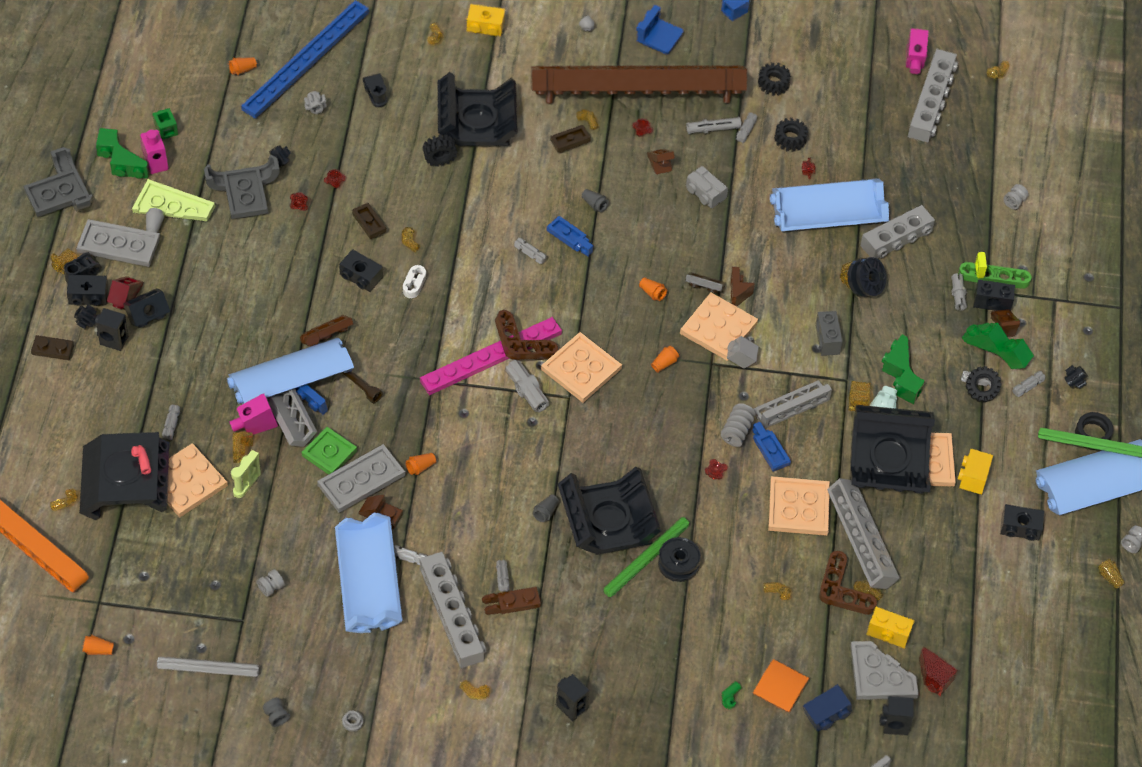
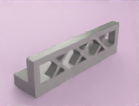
M817 380L754 408L755 416L761 422L764 429L829 401L832 389L829 384L822 386L820 381Z
M295 388L266 398L289 445L305 447L317 433V430ZM289 395H291L293 399L292 407H290L289 405ZM297 410L300 412L299 422L296 419ZM305 425L309 429V432L306 435L304 434Z

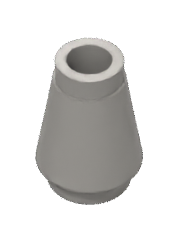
M158 208L149 209L146 213V231L158 233L164 219L162 210Z

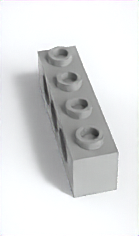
M921 205L863 234L860 246L869 257L883 258L888 253L899 250L905 244L913 243L917 238L930 234L933 230L935 219Z

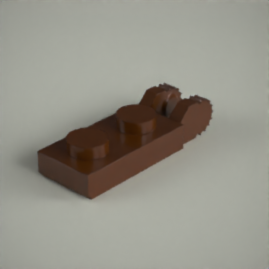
M341 315L305 332V334H301L300 341L307 346H313L318 344L320 339H328L332 336L331 334L337 331L343 332L354 323L352 318Z
M537 586L497 594L492 593L482 597L484 604L498 602V604L489 605L484 609L485 614L488 615L507 614L541 607Z

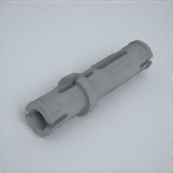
M740 117L710 121L703 119L700 122L686 123L688 134L698 132L705 134L708 131L741 128Z

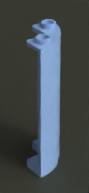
M880 179L772 188V194H770V203L774 205L775 226H779L781 231L889 221V205L884 200L883 181Z
M335 338L231 373L227 378L230 389L233 388L234 392H237L235 396L238 404H244L263 393L268 398L341 372L347 373L352 371L354 366L347 349L342 346V341L339 338Z
M1136 440L1128 444L1142 446V440ZM1100 451L1036 470V484L1038 488L1048 493V507L1058 515L1142 490V458Z
M373 513L363 522L352 518H345L335 526L345 629L348 632L369 633L373 628L380 627L381 630L391 628L402 622L390 517L380 513Z

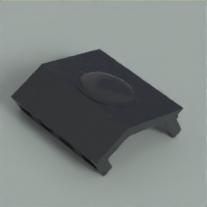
M451 72L437 81L439 134L451 136L457 146H510V138H513L518 133L515 80L510 78L493 90L460 89L455 86V75Z
M856 405L851 442L849 479L851 480V485L859 488L869 486L879 490L890 488L899 492L910 490L920 494L930 492L929 457L931 432L935 423L934 413Z
M159 432L101 434L84 445L79 513L96 520L100 518L101 506L137 503L144 504L160 512L167 510L169 442L159 438ZM141 445L145 448L151 466L149 474L141 473L138 456L133 457L131 453L133 446L138 447Z
M635 466L619 480L581 487L577 476L572 473L558 483L569 524L578 548L599 555L653 544L651 539L661 532L642 470L639 467Z

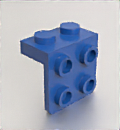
M654 5L651 10L647 11L644 20L640 21L637 25V42L664 54H669L683 35V29L661 20V7Z

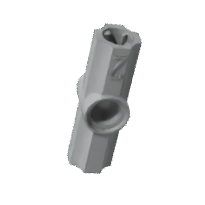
M520 360L511 361L506 366L505 371L515 383L518 395L527 400L534 412L544 411L549 405V401L540 390L536 377L528 373Z

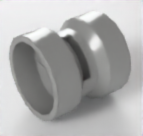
M1015 184L1010 192L1004 196L1003 200L1009 208L1017 209L1028 198L1029 194L1024 186Z
M1133 526L1129 530L1128 535H1125L1121 540L1122 546L1128 552L1137 553L1141 548L1142 528L1139 526Z
M275 569L268 572L266 577L256 580L259 589L266 597L273 594L275 589L285 586L283 578Z

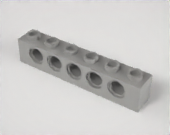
M936 49L910 125L908 137L928 143L930 137H934L937 128L934 125L939 123L941 117L939 110L943 111L946 101L943 98H947L950 87L947 86L952 84L954 77L952 72H956L958 62L955 61L957 54Z
M839 478L827 491L870 587L887 590L900 579L859 487L851 485V480Z
M443 552L420 558V571L461 669L483 662L486 648L484 642L478 639L479 631L476 624L473 625L471 622L472 614L469 607L466 608L464 605V594L462 591H458L457 577L455 574L452 575L450 571L451 563L448 558L445 559ZM462 624V625H464V626H463V627H457L456 625ZM469 641V642H471V643H470V644H465V643H463V642Z

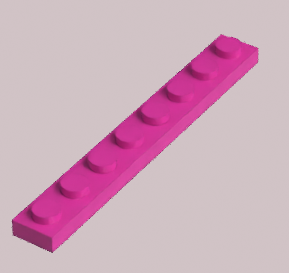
M553 317L520 331L519 335L521 340H551L562 335V330ZM500 340L420 377V382L427 393L431 395L510 358L505 355Z

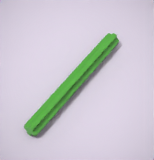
M1040 428L1038 432L1039 439L1142 458V446L1047 428Z
M681 517L607 584L603 592L608 597H612L659 554L664 542L678 537L688 528L689 521L685 517Z

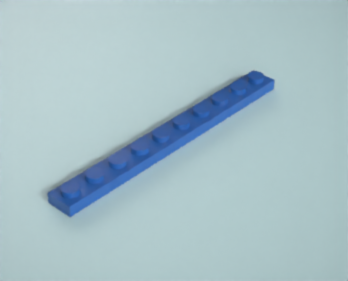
M356 0L351 3L242 104V111L256 119L369 13V8Z

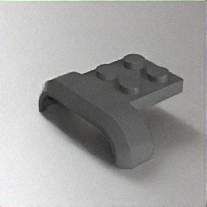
M64 147L50 152L57 175L23 186L37 217L71 205L76 211L90 207L93 201L92 194H88L76 170L70 149Z
M270 155L269 161L266 164L251 168L224 172L212 170L210 164L204 168L207 185L213 190L226 191L231 219L268 214L263 185L274 181L279 175V165L276 157Z

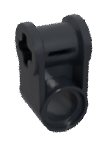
M381 73L363 77L364 88L369 95L372 105L378 108L384 107L387 104V91Z
M89 252L83 253L65 264V281L68 284L69 275H97L101 270V265L92 259V255Z

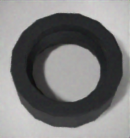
M1089 412L1079 418L1075 434L1089 436L1084 432L1083 427L1087 424H1095L1100 426L1105 432V436L1100 437L1101 439H1111L1113 424L1105 415L1098 412Z

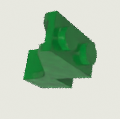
M99 129L96 142L97 156L111 158L112 175L135 178L149 177L147 161L119 144L118 130Z
M999 323L973 324L966 329V333L962 336V339L967 344L1000 356L1011 369L1025 368L1034 357L1024 339L1009 340Z
M902 334L898 340L895 339L893 341L890 353H885L882 359V363H884L882 371L896 378L893 383L897 390L896 396L914 405L923 390L925 380L916 376L910 369L908 338Z

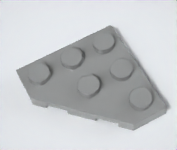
M872 641L851 642L850 649L856 700L888 699V696L918 697L917 680L914 674L900 667V663L888 654L885 655Z

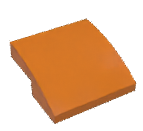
M773 659L753 694L790 713L798 697L801 696L809 678Z

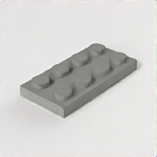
M88 219L76 249L77 253L89 252L92 256L149 267L160 240V233Z
M383 444L318 480L317 485L338 513L404 477L405 471Z

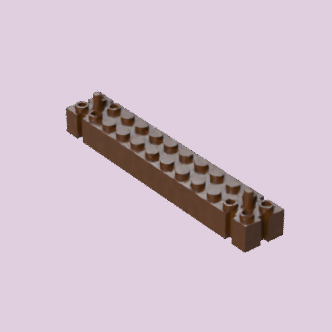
M743 65L531 66V89L535 91V94H546L547 104L553 103V94H564V91H570L571 94H582V91H588L589 94H600V91H606L607 94H618V91H623L625 94H635V91H641L643 94H653V91H659L661 94H671V91H677L679 94H688L689 91H695L697 94H706L707 91H713L715 94H723L724 103H730V93L741 94L742 90H747V68Z

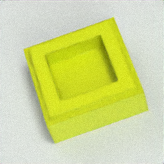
M978 252L975 268L977 278H984L987 269L985 252Z

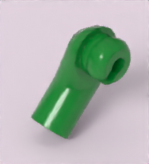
M736 681L721 693L722 705L726 709H732L736 706L734 695L741 690L740 684Z

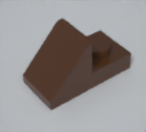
M659 149L647 152L655 174L672 171L670 159H675L674 151Z
M732 267L731 304L736 307L753 294L755 285L754 283L743 282V275H740V267Z
M1009 309L991 311V319L995 323H999L1007 337L1015 336L1020 320Z
M382 494L368 497L361 507L359 515L366 518L373 513L388 516L391 520V528L394 529L403 515V510L385 503V495Z

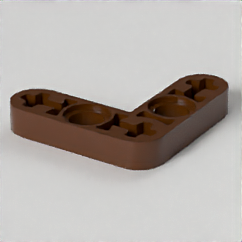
M507 310L498 312L495 324L504 353L508 358L514 360L549 359L558 351L557 344L552 340H521L513 314ZM505 332H510L513 337H508ZM527 347L534 348L536 352H530Z
M833 551L829 556L819 593L820 600L825 604L867 615L872 614L877 606V600L873 595L840 586L846 567L847 556L842 551ZM836 558L840 559L838 568L834 567ZM836 574L839 579L832 581L828 578V575ZM828 587H832L830 596H826ZM849 595L854 601L847 603L843 600V597ZM866 602H870L869 607L865 606Z

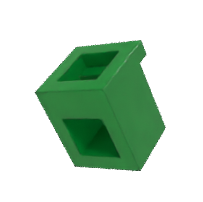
M170 108L152 113L154 125L159 131L162 140L178 135L177 123Z

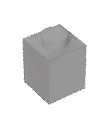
M742 336L729 343L727 347L728 360L742 368H746L756 362L758 346Z

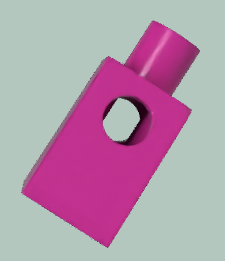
M910 30L906 46V67L910 68L912 74H919L924 67L927 55L928 30Z
M149 130L140 134L141 150L147 161L150 173L155 174L169 170L165 147L159 131ZM157 153L159 158L154 159L153 155Z
M264 393L237 407L240 417L229 421L233 432L245 428L249 436L278 427Z

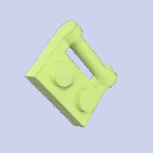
M251 450L248 456L245 455L242 458L239 467L231 470V477L234 479L235 486L233 494L236 498H242L261 475L259 453Z

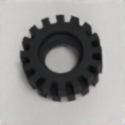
M771 62V65L767 63L765 67L762 66L758 77V86L761 88V91L764 92L766 90L765 94L768 95L770 92L772 93L771 96H774L775 93L779 96L781 92L784 94L790 85L791 73H789V69H785V65L781 67L780 63L774 65V62ZM776 77L779 78L780 81H771L768 78Z
M785 118L784 122L781 120L775 130L774 140L777 142L776 145L780 146L782 150L786 148L788 152L789 149H792V152H795V149L801 150V147L803 148L807 141V126H804V122L799 123V119L793 121V118H790V121ZM785 133H795L797 137H789Z
M439 134L438 137L432 136L433 139L428 138V142H424L422 148L425 160L431 166L434 164L435 167H438L439 164L444 166V163L448 165L450 160L454 161V157H457L456 145L451 136L444 135L442 137V134Z
M980 366L972 370L966 380L968 395L970 394L971 398L976 399L978 402L993 400L998 395L1002 384L998 372L993 371V368H987V366ZM981 377L988 378L991 382V387L987 391H980L976 386V381Z

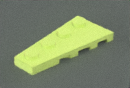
M148 179L132 211L133 213L146 214L150 208H158L163 211V215L166 217L208 221L215 208V203Z

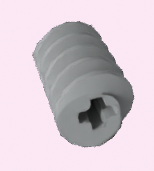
M741 403L733 407L721 431V437L727 444L733 447L742 446V441L745 440V435L748 434V429L751 428V423L754 422L755 410Z

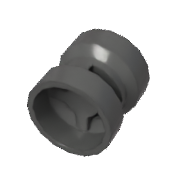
M273 698L263 705V711L269 716V722L273 727L283 725L290 718L288 711L283 708L284 704L280 698Z

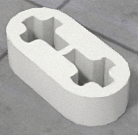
M415 265L409 270L403 283V294L405 297L415 298L419 295L426 280V270L423 266Z

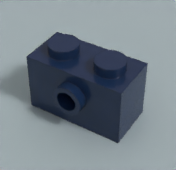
M837 684L804 704L803 709L815 730L819 732L820 730L829 729L835 721L847 718L850 712H852V705Z

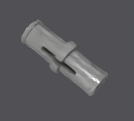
M958 273L951 276L953 284L952 296H954L955 309L959 310L960 305V310H964L967 308L965 298L967 291L964 287L963 275L959 273L958 279Z

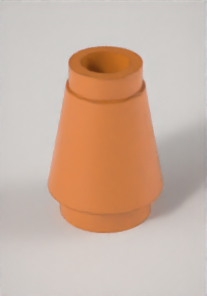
M254 57L233 58L229 61L231 74L240 75L257 67Z
M644 277L639 283V287L654 301L663 300L667 294V288L659 282Z
M672 346L664 347L653 363H651V366L656 372H660L677 362L679 354Z
M433 453L409 457V460H406V468L411 475H418L435 464L436 458Z
M91 635V637L85 636L82 652H86L87 655H112L114 643Z

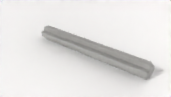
M161 656L157 659V668L253 677H257L259 674V665Z

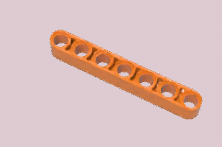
M0 500V533L69 591L75 592L89 579L87 573L78 564Z

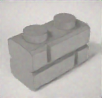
M703 166L687 177V190L691 194L694 193L698 196L702 204H707L710 208H714L718 203L726 199L728 188Z

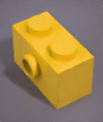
M470 4L467 17V31L501 36L505 21V9Z
M970 449L969 456L964 455L962 467H965V469L961 468L958 480H961L959 488L982 495L993 455Z
M876 607L869 623L867 635L905 648L914 620Z

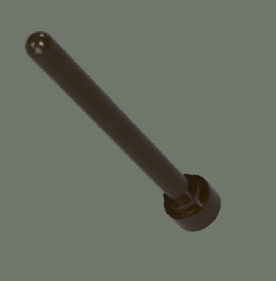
M352 371L342 372L365 392L366 398L371 403L375 404L381 399L383 392L379 388L369 386Z

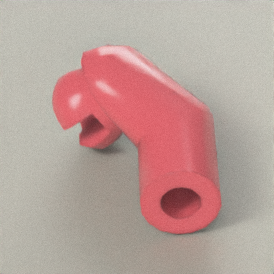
M141 445L138 447L133 446L131 453L133 457L138 456L141 473L149 474L151 466L145 448Z

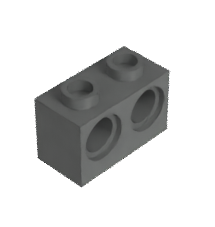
M837 311L818 312L815 327L821 356L840 355L842 337Z

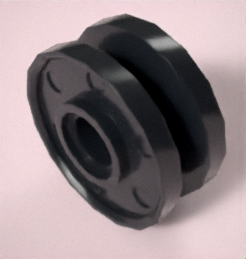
M875 257L854 260L848 270V284L852 292L858 297L877 296L882 293L887 282L886 270L882 262Z
M676 537L663 543L659 552L658 567L660 572L672 581L683 582L690 580L699 571L701 557L699 547L687 538Z

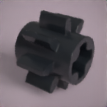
M278 145L269 151L270 155L277 158L279 167L290 161L289 155L291 152L287 146L282 148L281 145Z
M87 304L86 308L80 306L74 314V318L77 319L75 322L83 329L86 326L91 328L95 325L97 311L89 304Z
M1071 365L1065 370L1067 375L1064 379L1071 388L1076 386L1080 389L1087 384L1086 378L1088 375L1081 366L1074 367Z

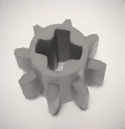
M317 91L310 92L307 98H304L306 111L310 110L312 113L318 114L323 111L324 107H327L325 95L320 96V93Z

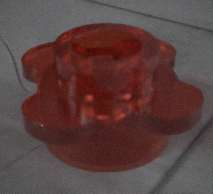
M638 119L632 124V128L636 130V135L639 137L653 132L647 119Z
M808 157V161L802 162V174L808 175V179H811V174L815 173V163H812L811 157Z
M333 169L327 173L324 183L332 185L333 188H339L340 183L345 181L346 177L339 170Z
M298 192L290 195L291 209L307 210L308 206L306 203L308 197L305 194Z
M711 459L709 461L710 465L705 468V474L712 479H722L723 472L727 470V465L717 462L716 459Z

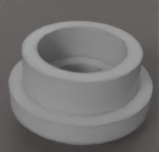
M349 711L343 716L342 724L348 731H357L363 725V717L357 711ZM351 720H355V721H356V723H354V724H351V723H349V722H350Z

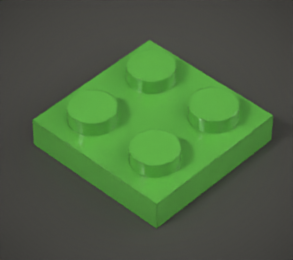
M326 427L302 451V457L329 475L340 469L357 452V447L329 427Z

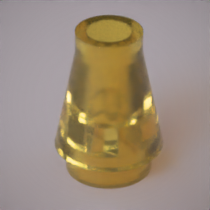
M1108 559L1097 567L1099 574L1115 589H1118L1125 583L1115 561L1112 562L1111 559Z

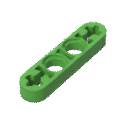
M971 262L962 263L958 275L959 273L963 275V280L978 282L979 279L1015 285V288L1021 289L1027 288L1032 278L1031 274L1026 270L987 265L986 272L990 273L989 277L977 278L975 275V263ZM1006 274L1009 278L1002 279L999 275Z

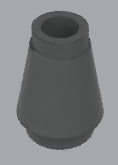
M589 189L584 190L581 197L594 211L603 212L607 208L609 201L606 196Z
M549 495V497L537 504L533 511L534 518L539 522L548 521L559 503V499L555 495Z

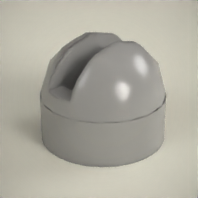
M586 16L579 22V26L584 31H591L594 27V21L590 16Z

